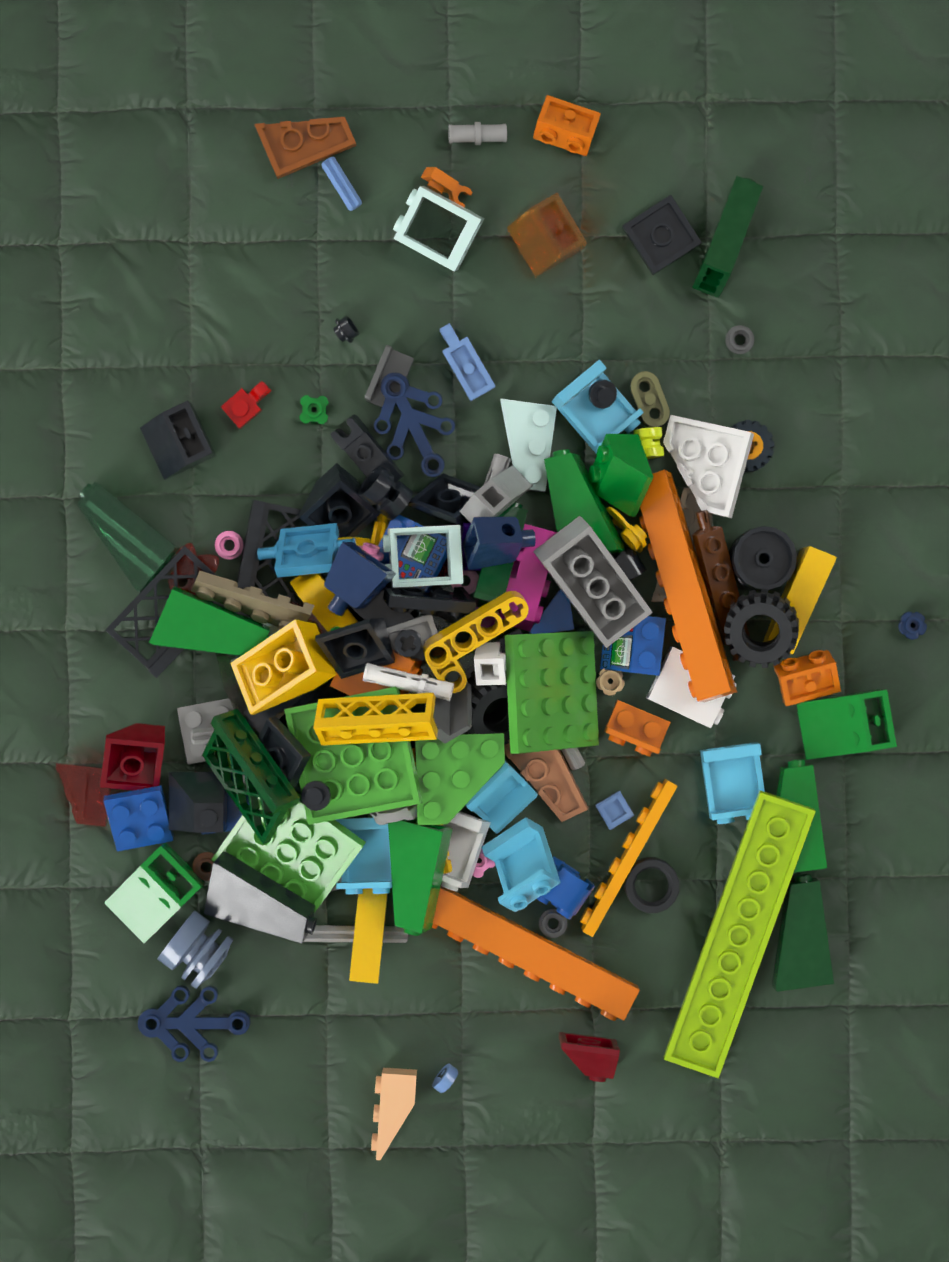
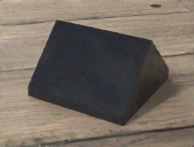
M443 473L410 500L409 506L447 523L460 525L462 528L463 523H470V521L460 510L481 487Z
M384 618L367 619L315 636L316 642L341 679L363 673L367 663L381 667L395 663Z

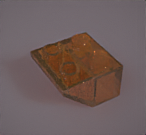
M558 193L531 207L507 227L508 232L535 277L582 251L587 243Z

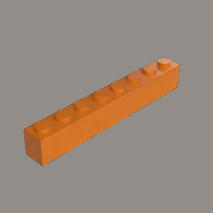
M664 469L653 473V480L640 506L643 516L639 519L645 533L648 532L651 542L647 545L652 560H656L659 569L656 571L658 584L661 588L664 587L667 598H664L666 611L669 615L672 614L675 623L672 626V632L676 642H680L683 653L680 654L683 668L688 670L691 681L688 682L690 693L693 698H697L698 702H708L736 693L737 690L672 473Z
M440 887L432 928L437 929L440 926L448 930L447 935L459 942H462L463 939L474 944L472 948L484 955H488L491 952L499 956L498 961L509 968H514L516 965L524 969L523 974L537 982L542 978L550 983L549 987L560 994L564 995L567 991L575 995L576 998L574 1000L588 1008L592 1004L602 1009L600 1014L610 1020L616 1021L617 1018L625 1020L640 991L638 985L453 890Z

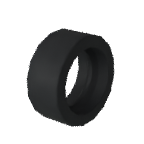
M645 857L634 863L624 881V890L629 901L638 910L646 913H659L667 910L676 901L679 894V879L676 871L666 861L657 857ZM648 868H656L662 871L668 879L666 895L656 902H648L641 899L635 890L637 876Z

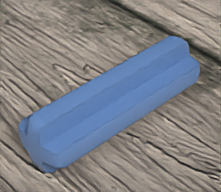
M335 157L326 159L322 163V168L348 210H355L362 204L360 197Z

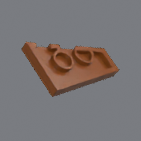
M345 117L310 119V121L301 122L283 121L276 124H254L277 179L357 146Z

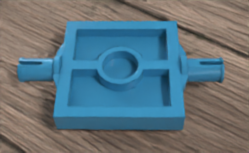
M337 523L280 529L279 540L274 547L258 548L257 555L259 560L276 559L275 572L277 578L327 573L330 571L342 542H353L356 544L355 538L338 540L339 529Z

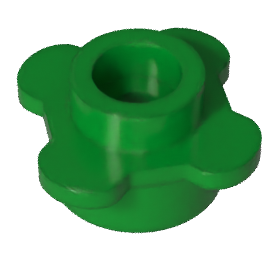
M305 395L300 399L302 405L300 420L303 423L308 424L311 421L324 424L327 422L326 406L329 402L325 396L311 398ZM313 407H316L317 411L312 412L311 409Z

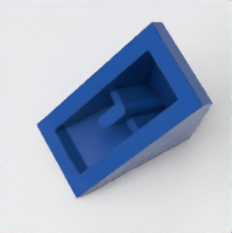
M561 588L542 612L539 624H533L531 632H529L530 634L574 629L571 604Z

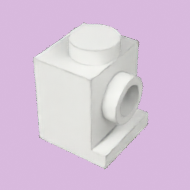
M486 642L476 648L474 656L476 685H506V653H502L500 642Z

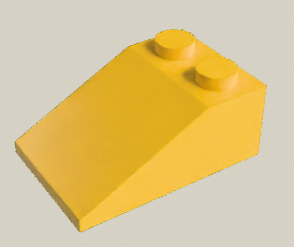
M295 619L230 663L250 715H255L314 690L337 675L334 667L315 640V636L320 634L315 623Z

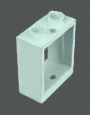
M420 186L418 190L413 189L406 202L410 206L406 215H400L393 228L397 232L394 239L450 270L457 271L485 218L426 186ZM424 198L467 220L449 258L406 235Z
M460 525L388 528V535H383L384 552H389V564H385V566L396 573L390 581L392 588L463 584ZM446 533L448 576L399 579L398 535Z

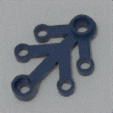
M390 373L381 382V392L385 397V401L379 418L374 422V429L379 434H386L390 431L392 427L390 417L397 403L402 414L393 441L387 447L386 453L392 460L400 459L404 454L403 445L408 430H410L424 458L421 463L422 471L429 477L439 476L445 468V461L441 455L434 453L420 424L435 428L443 435H450L455 430V422L450 417L439 418L413 409L408 398L424 402L430 409H437L442 405L443 397L437 391L429 393L410 386L408 379L401 373ZM396 381L400 384L401 389L399 392L391 390L390 385L392 382ZM431 395H436L439 398L438 405H431L429 403ZM385 420L388 428L380 430L378 428V421ZM443 421L451 423L452 429L450 431L442 429L441 424ZM392 446L400 448L399 456L391 454L390 449ZM429 460H437L439 467L431 469L428 465Z
M180 985L172 991L171 997L159 1009L150 1008L140 1015L138 1028L146 1037H158L172 1051V1058L177 1062H183L189 1056L190 1049L187 1044L179 1043L167 1030L179 1029L200 1050L201 1058L206 1062H211L218 1055V1047L214 1043H209L196 1029H229L231 1033L241 1035L249 1029L251 1019L249 1014L243 1010H236L229 1017H196L208 1004L214 1003L218 998L217 988L211 985L204 987L200 997L179 1017H167L178 1004H184L190 997L189 989L186 986ZM183 990L186 994L185 999H178L176 991ZM206 990H211L214 992L215 997L208 1000L204 993ZM154 1019L157 1022V1027L150 1028L147 1025V1020ZM233 1020H242L243 1027H234ZM183 1048L186 1055L179 1057L176 1054V1049ZM206 1048H212L214 1050V1056H206L204 1050Z

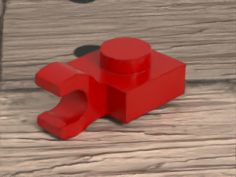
M263 381L258 383L249 394L241 388L221 408L237 427L242 429L262 411L257 403L271 392V389Z

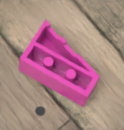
M525 524L523 530H534L536 543L534 547L521 548L516 561L513 563L506 592L517 591L524 597L529 608L527 617L513 627L531 632L533 623L539 624L544 608L539 606L540 598H546L551 582L546 580L548 571L533 551L557 532ZM511 602L509 604L510 609H512L513 612L518 610V607L514 602ZM500 610V614H499V615H500L501 619L503 620V619H505V616H504V614H502V611Z

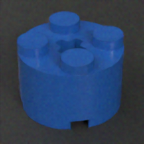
M553 856L561 883L552 888L549 893L537 899L546 905L550 901L557 908L556 911L570 920L573 915L578 913L595 888V885L587 878L585 881L580 879L581 876L578 871Z

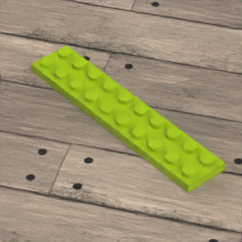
M759 790L666 1048L664 1060L719 1078L815 815V809Z

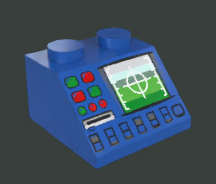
M398 515L390 521L384 535H388V528L424 526ZM438 533L398 535L399 579L437 577L447 558L446 537ZM382 537L378 547H380V552L384 554V558L380 562L385 565L389 564V552H384ZM415 586L426 593H429L432 586Z
M647 616L607 648L602 645L600 669L605 668V670L660 676L666 618Z

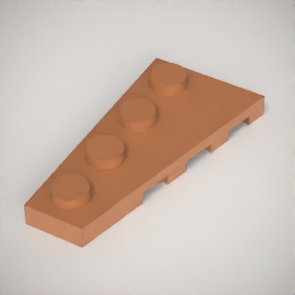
M509 739V744L504 745L505 755L521 771L520 773L532 784L539 796L561 822L588 810V806L560 749L510 754Z

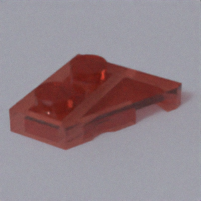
M56 763V770L60 774L65 787L64 792L67 800L71 803L76 824L107 826L108 816L104 805V796L110 795L111 788L100 787L102 767Z

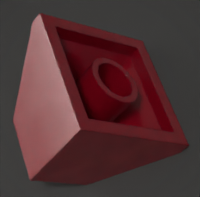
M135 723L106 735L100 787L139 790L159 786L165 745V726Z
M559 1032L561 1049L584 1075L589 1076L590 1080L597 1082H606V1078L614 1079L620 1054L616 1039Z

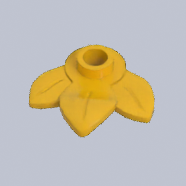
M608 507L606 510L614 518L612 520L613 524L623 530L621 537L632 550L642 552L643 548L647 546L645 541L647 535L643 529L637 524L634 526L630 525L616 509Z

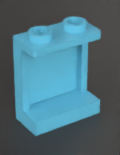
M600 359L552 400L555 407L596 454L606 434H620L624 430L629 434L641 423L638 418L644 413L641 408L636 411L617 388L616 400L610 407L600 409L590 402L589 389L591 385L598 380L610 381L603 373L607 368Z
M753 742L700 750L709 818L717 820V824L735 822L734 817L745 816L746 820H749L759 790L765 792L760 755H762L760 743Z
M505 761L503 766L465 806L471 812L474 811L483 820L491 822L489 827L497 834L524 810L538 794Z
M527 817L482 846L484 856L495 862L504 894L498 897L499 904L514 912L524 909L529 903L549 893L552 888L561 883L543 827Z
M374 818L337 819V822L366 843L341 876V883H336V889H346V894H363V889L373 888V894L390 893L392 876L388 823L378 825Z

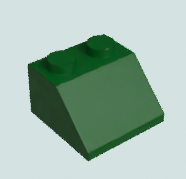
M606 434L602 445L597 449L595 462L589 468V481L593 483L597 496L630 517H636L653 480V474L638 434Z

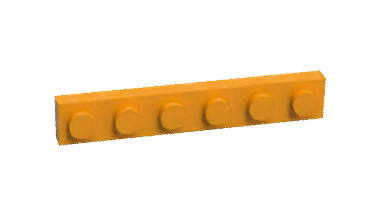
M664 779L663 783L657 782L650 795L653 798L649 808L643 807L636 820L639 826L635 833L629 832L622 845L625 851L621 858L615 857L608 869L611 875L607 883H600L594 894V897L597 898L592 909L587 907L580 919V922L583 923L581 929L584 933L591 937L594 936L678 787L676 784Z

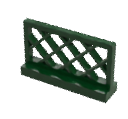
M237 708L213 717L210 724L213 726L214 731L202 756L262 844L271 841L288 808L297 805L300 797ZM215 750L218 752L219 761L214 755ZM227 752L230 755L231 765L228 763ZM230 772L233 773L234 783H233V781L231 780V774H230ZM242 775H245L247 788L244 787ZM246 795H248L249 804L246 801ZM258 797L261 799L262 810L259 809ZM261 817L264 818L265 828L262 825Z

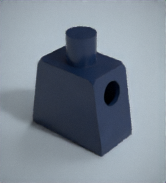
M474 517L462 544L468 570L512 563L516 561L521 548L535 546L536 537L533 529L521 530L516 517Z
M342 542L324 582V586L335 594L328 605V609L338 616H343L349 605L355 609L365 608L393 579L396 573L355 543Z

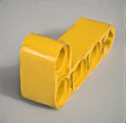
M320 573L298 575L290 582L303 602L314 605L313 615L328 632L335 626L342 628L358 623V620L348 608L343 616H338L328 609V605L335 594L324 586L325 579Z
M505 592L425 641L423 645L424 656L437 680L446 681L445 676L451 671H456L460 674L458 680L452 682L454 683L453 693L460 692L467 682L464 669L458 659L527 617L529 608L524 597L519 592ZM511 602H514L517 605V611L513 612V610L510 609L509 604ZM498 609H501L502 614H504L505 619H501L497 611ZM492 616L496 618L492 627L484 628L481 626V621L484 617ZM466 631L470 633L469 640L464 643H459L455 640L459 632ZM434 647L445 649L444 654L439 658H433L429 655Z

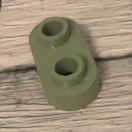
M644 371L636 374L630 383V391L637 410L641 408L644 412L640 416L641 420L648 427H661L669 419L670 410L659 380L651 372ZM646 382L649 385V391L642 392L639 389V384ZM657 409L660 414L659 418H651L649 411Z

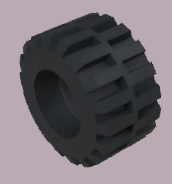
M762 589L760 593L752 590L749 591V595L745 596L743 594L738 597V601L734 602L730 607L724 628L726 645H730L732 655L737 654L739 656L738 660L742 663L745 660L750 662L749 666L756 667V664H762V668H768L769 663H773L775 666L780 664L782 658L786 660L790 656V651L794 650L798 638L799 619L796 616L797 612L794 606H790V601L786 597L782 599L780 593L776 591L773 594L768 593V589ZM767 615L778 623L779 634L770 641L758 642L747 635L744 625L752 616Z
M475 671L470 673L471 677L467 680L471 684L472 727L466 733H504V745L509 744L507 674L506 685H476ZM501 698L497 708L493 712L484 715L488 705L494 700Z

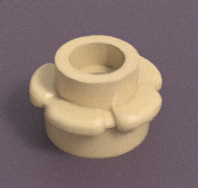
M604 668L599 672L600 676L596 679L598 689L603 690L604 694L615 695L617 691L623 689L625 681L622 679L623 673L621 671L605 670ZM608 679H613V683L609 684Z

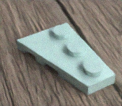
M500 399L512 466L532 485L529 490L545 492L547 473L544 459L550 458L557 408L552 405Z

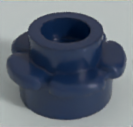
M906 612L901 616L898 628L901 634L906 635V638L914 640L926 632L927 624L924 622L925 617L921 613ZM912 622L915 623L914 628H911L910 626Z

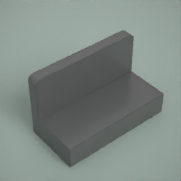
M386 345L365 395L366 402L382 408L385 397L381 392L383 378L394 372L401 373L407 378L414 358L395 351L391 346ZM394 381L391 383L390 388L393 392H399L401 386L398 382Z
M466 682L465 687L460 692L452 693L450 701L440 698L435 699L433 718L438 729L437 738L443 743L451 741L472 727L471 684Z

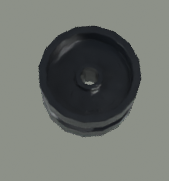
M761 526L743 533L734 540L728 551L736 583L749 591L756 590V592H761L762 589L770 590L780 587L790 579L796 568L797 553L794 543L786 533L775 527ZM760 554H761V557H764V556H765V558H766V563H763V564L760 563V561H759V555H760Z

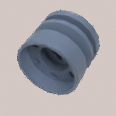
M194 910L157 960L171 970H174L182 962L185 963L187 966L181 978L185 980L193 970L197 972V977L191 983L197 989L200 984L211 978L227 957L230 945L234 939L227 936L223 943L218 945L215 940L222 930L217 929L209 937L206 936L204 933L210 921Z

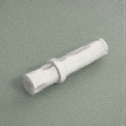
M371 663L366 664L363 675L364 682L397 687L400 690L417 694L434 693L436 698L447 701L451 700L454 683L429 678L428 674L423 673L421 676Z

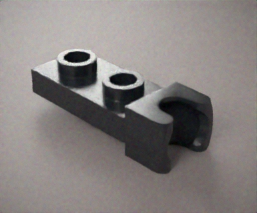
M354 414L347 419V424L351 428V434H346L341 428H337L331 433L333 440L349 455L366 477L378 466H382L394 476V482H397L404 476L402 471L369 431H367L368 428L357 415Z

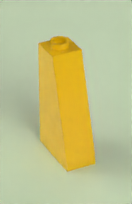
M811 546L800 549L796 568L787 581L781 596L782 599L786 597L790 601L791 607L794 606L797 612L796 616L799 619L797 643L794 650L790 651L792 655L837 558ZM773 618L763 642L770 641L779 634V625Z

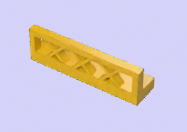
M434 693L318 699L313 728L321 745L437 740L438 729L433 718L436 698ZM426 703L425 712L412 713L410 711L416 704ZM388 705H396L398 707L392 714L384 715L380 712ZM359 707L370 709L362 716H354L352 714ZM338 708L340 710L334 717L324 718L326 709Z

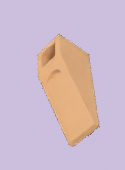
M383 1068L382 1076H376L375 1093H380V1105L374 1104L373 1122L379 1123L378 1133H372L371 1151H377L376 1160L382 1159L415 1105L417 1070Z

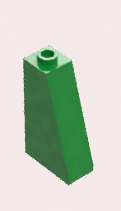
M569 449L555 451L553 452V457L544 459L557 533L581 516L591 526L610 554L625 551L624 544L601 497L596 495L593 483L589 481L588 471L580 455L570 453Z
M174 586L149 643L158 646L242 656L270 637L268 635L270 627Z
M805 759L787 761L788 766L780 767L776 796L813 808L816 811L793 873L827 868L814 767L812 764H805Z
M417 818L413 820L403 819L388 823L395 926L404 928L405 933L419 936L432 929L453 828L443 825H417Z

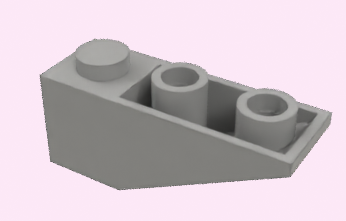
M511 466L477 490L460 512L470 523L474 517H498L525 494L532 485L514 466Z

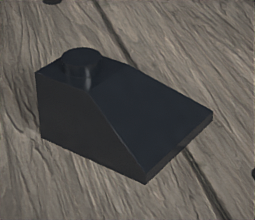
M336 463L316 481L299 513V518L309 526L337 523L339 529L338 538L355 537L381 513L376 510V504L371 506L358 496L361 484L355 477Z
M169 772V830L194 833H223L227 830V791L214 772Z

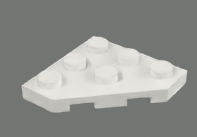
M670 415L663 443L668 452L671 453L687 486L690 487L701 511L708 510L710 514L732 518L754 434Z

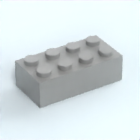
M581 516L577 517L533 551L606 648L653 613L591 526Z

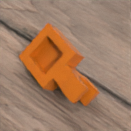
M426 167L421 178L428 182V188L439 194L447 192L450 200L463 207L465 205L459 201V194L463 192L465 195H472L473 193L470 188L458 184V181L437 167Z

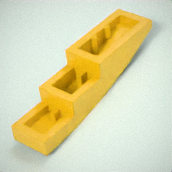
M373 888L363 889V894H358L349 981L379 983L388 893L373 894Z

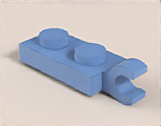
M450 323L440 328V333L449 346L442 353L470 402L494 389L496 386L468 337L459 341Z

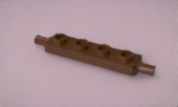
M700 510L695 513L700 529L692 534L720 637L723 645H726L724 628L727 614L732 604L736 603L740 596L723 529L720 526H711L708 510ZM745 622L744 629L747 635L749 636L747 624ZM737 654L732 655V660L738 661L739 656Z

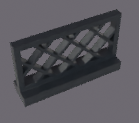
M258 500L252 501L237 577L238 588L255 587L256 583L259 589H262L264 595L269 597L265 590L279 581L288 594L286 597L291 598L295 605L303 607L304 602L300 597H298V602L293 596L296 592L295 590L290 592L282 580L284 577L277 578L275 568L271 564V561L275 558L264 559L265 562L259 565L257 550L262 548L264 541L272 536L276 542L279 540L276 533L280 529L288 525L291 528H295L292 522L299 518L301 509ZM269 509L280 511L287 520L285 524L275 531L267 522ZM286 513L295 514L297 516L290 520ZM267 527L270 531V534L264 537L265 529ZM268 564L276 579L262 587L256 578L257 571ZM236 612V613H238V614H240V615H244V616H249V617H251L250 615H247V614H245V613Z
M186 546L168 562L105 629L156 678L184 650L183 648L166 646L159 648L156 645V652L149 659H146L139 652V641L150 640L152 636L138 637V620H155L156 627L160 618L158 616L157 599L169 598V595H157V583L161 579H174V586L178 587L177 578H195L196 580L198 576L197 566L206 573L216 575ZM184 555L194 562V574L177 575V562ZM174 566V575H166ZM154 588V596H146ZM141 600H154L155 616H138L137 604ZM213 600L210 601V602H213V603H215V604H217V605H220V606L224 607L223 604H220V603H218V602H216V601H213ZM134 609V617H126ZM121 621H134L135 637H122L114 629ZM128 641H135V648Z

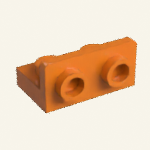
M547 95L537 120L533 138L545 144H551L572 153L587 156L601 113Z
M816 650L809 655L799 658H787L774 666L779 679L782 699L786 707L841 692L836 662L828 650Z
M617 700L604 732L610 734L608 740L624 746L626 741L636 745L635 751L651 757L652 752L660 753L661 744L671 722Z

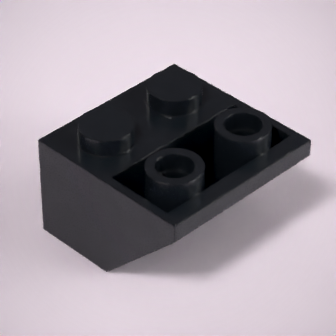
M185 401L160 413L140 427L164 480L217 456L193 404L189 401Z

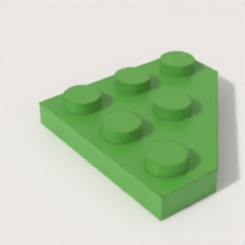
M504 733L461 734L447 743H443L438 738L437 740L415 741L416 771L423 803L417 804V825L448 824L505 763Z

